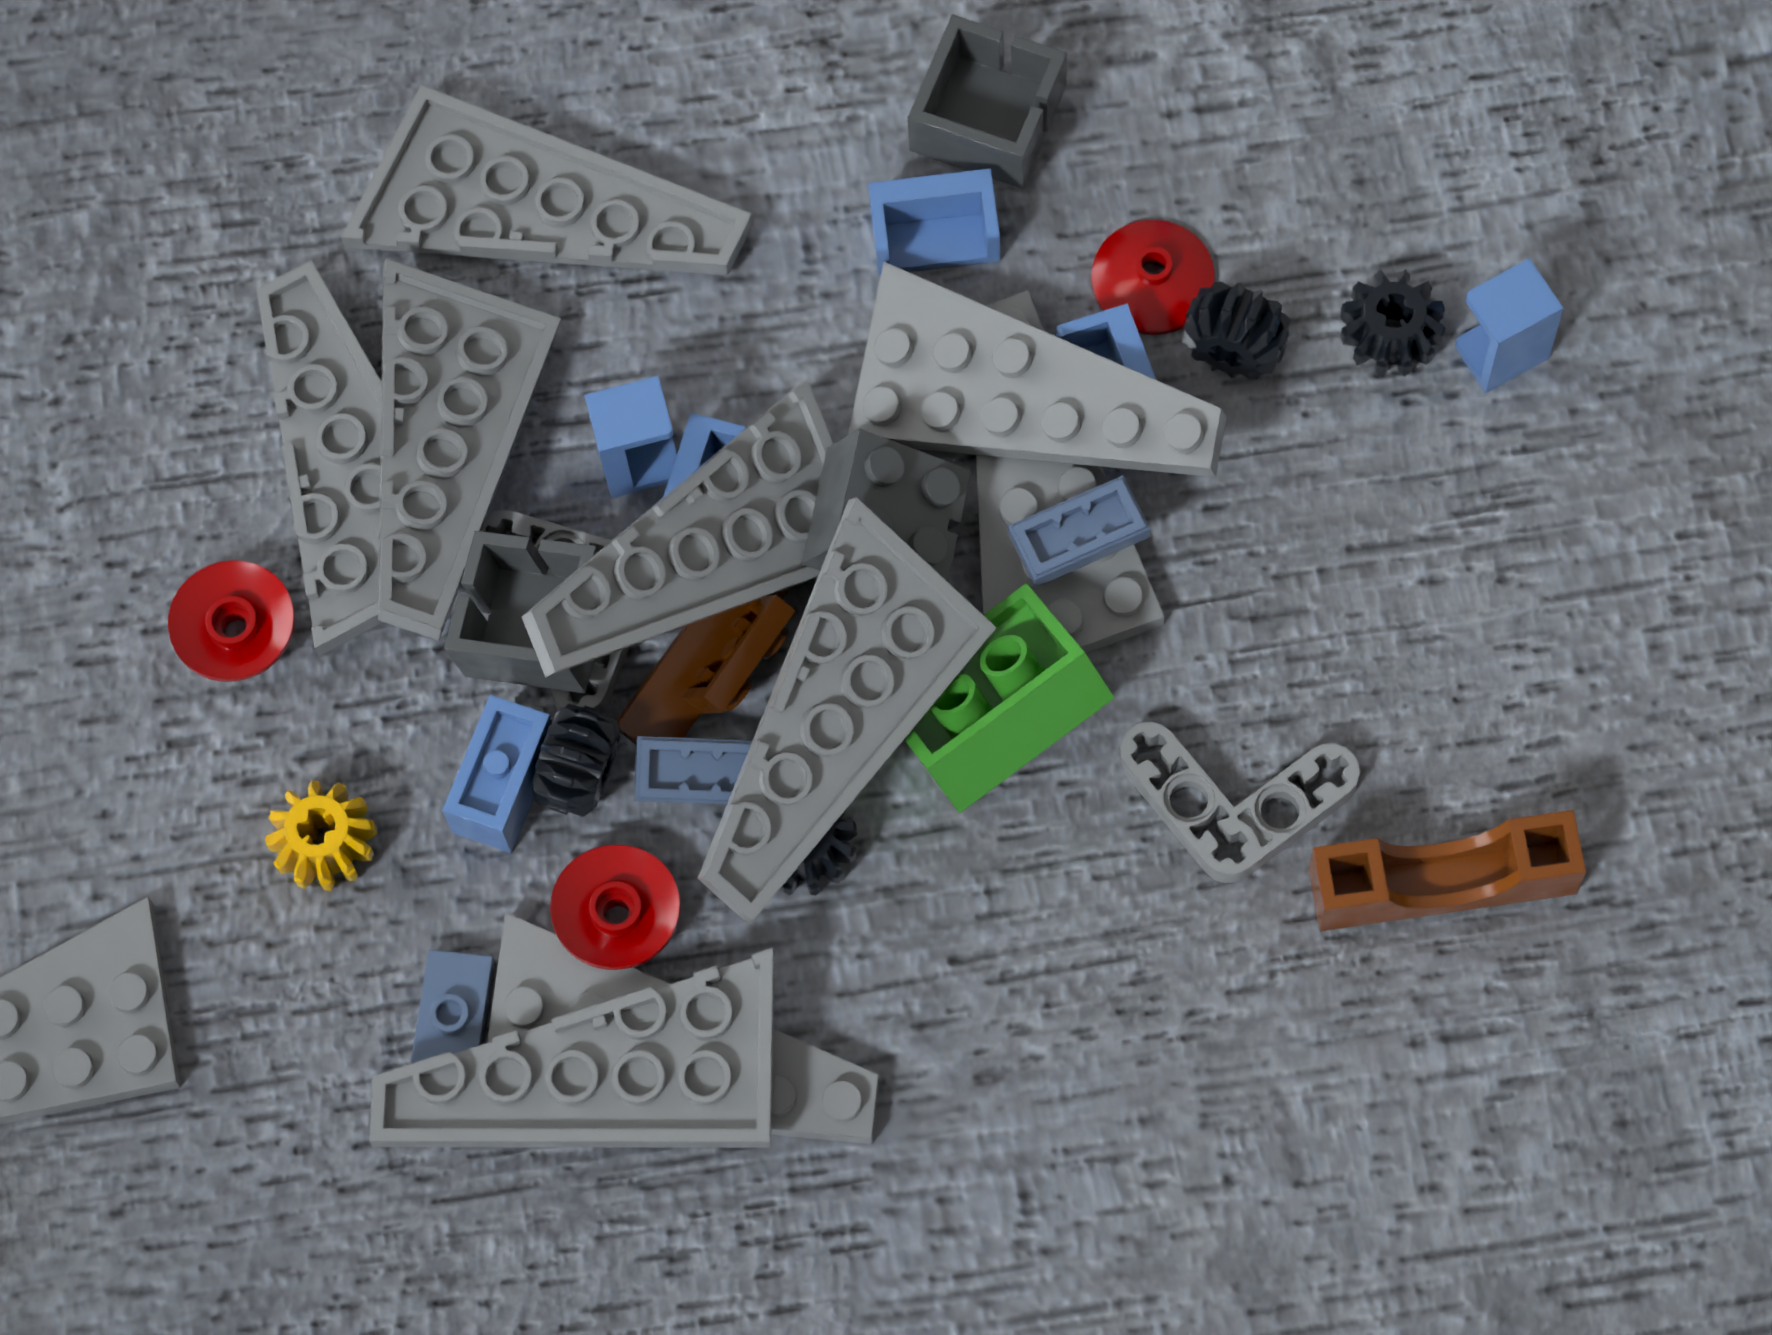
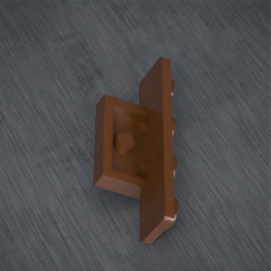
M790 588L683 627L618 717L620 733L635 745L637 736L684 738L700 714L724 713L725 710L730 711L738 706L752 687V680L748 678L761 659L767 660L773 656L788 636V630L784 626L795 610L782 599Z

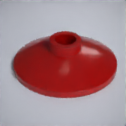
M1164 220L1137 221L1116 230L1098 249L1091 273L1093 293L1102 311L1128 304L1138 333L1144 335H1162L1182 329L1186 320L1185 315L1192 299L1196 298L1200 288L1212 287L1215 280L1213 261L1203 242L1188 229ZM1147 262H1158L1163 264L1165 269L1159 274H1149L1144 271L1142 266Z
M240 560L217 562L195 572L178 589L168 613L169 638L180 660L196 674L221 682L246 680L269 669L287 649L295 625L292 599L280 579L271 571L258 564ZM239 620L246 623V628L240 635L235 637L225 635V629L231 622Z
M605 845L584 852L564 868L552 890L550 916L555 934L560 943L576 959L599 969L623 970L649 961L666 947L673 937L679 922L680 896L672 874L655 856L633 846ZM615 906L623 907L629 912L626 920L618 924L610 923L605 919L606 912Z

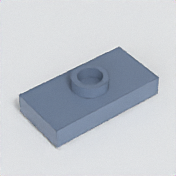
M1124 476L1008 526V535L1035 588L1149 538L1151 529Z
M637 736L634 801L727 805L752 741Z
M428 950L410 1064L449 1051L455 1054L483 1045L495 966L492 956Z

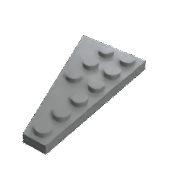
M312 260L256 289L266 351L271 367L276 413L279 418L282 435L283 456L295 531L302 559L303 580L312 621L311 629L314 648L319 657L383 623L378 620L382 382Z
M149 897L140 900L0 977V1125L181 1088L154 907Z

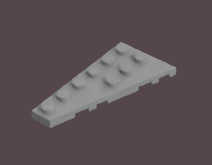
M420 85L348 222L341 239L344 248L729 275L753 226L752 213Z
M386 258L383 268L378 620L439 641L461 585L474 531H482L559 331L561 318Z
M883 262L848 435L858 429H863L919 450L1216 477L1227 417L1223 410L1215 405Z
M1028 291L986 305L1045 331ZM976 455L983 615L1027 583L1085 653L1164 625V614L1135 545L1124 548L1035 588L1008 535L1009 525L1107 483V478L1101 466Z
M808 379L796 385L521 616L545 677L818 578L820 571L803 565L802 560L826 451L829 446L833 445V442Z
M857 497L849 499L698 876V879L745 922L754 921L996 629L983 614Z
M505 912L487 1043L492 1042L493 1037L515 1030L520 1033L551 1023V1019L645 988L651 987L654 990L670 984L635 968L605 970L589 966L572 956L560 943L556 934ZM774 1029L772 1135L873 1144L879 1075Z
M774 948L752 954L751 959L717 969V966L695 972L693 973L694 977L654 990L651 987L552 1018L551 1023L520 1033L517 1030L493 1037L492 1042L455 1054L449 1051L375 1075L372 1082L370 1143L373 1147L771 1148Z

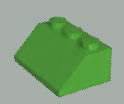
M1027 583L984 614L996 629L904 739L959 814L1115 698L1083 649Z

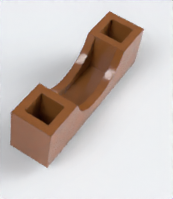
M1574 810L1508 819L1499 826L1484 833L1440 844L1400 846L1374 838L1313 847L1308 872L1320 932L1577 895L1586 874Z

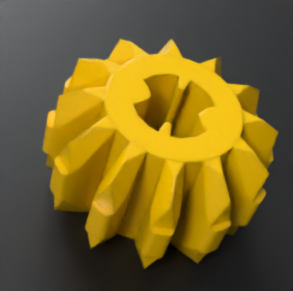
M311 780L308 786L309 797L300 799L293 790L286 791L285 799L291 808L289 812L270 810L269 820L278 830L268 834L265 837V843L270 851L278 853L274 860V865L279 873L287 874L294 871V881L300 888H307L317 876L323 890L331 892L335 884L334 874L342 871L346 879L356 881L358 874L352 861H372L374 853L365 841L377 835V827L373 820L364 818L369 810L364 799L356 797L348 800L349 792L346 786L339 782L325 796L319 781ZM329 827L330 831L325 832L324 843L314 845L312 841L318 839V829Z

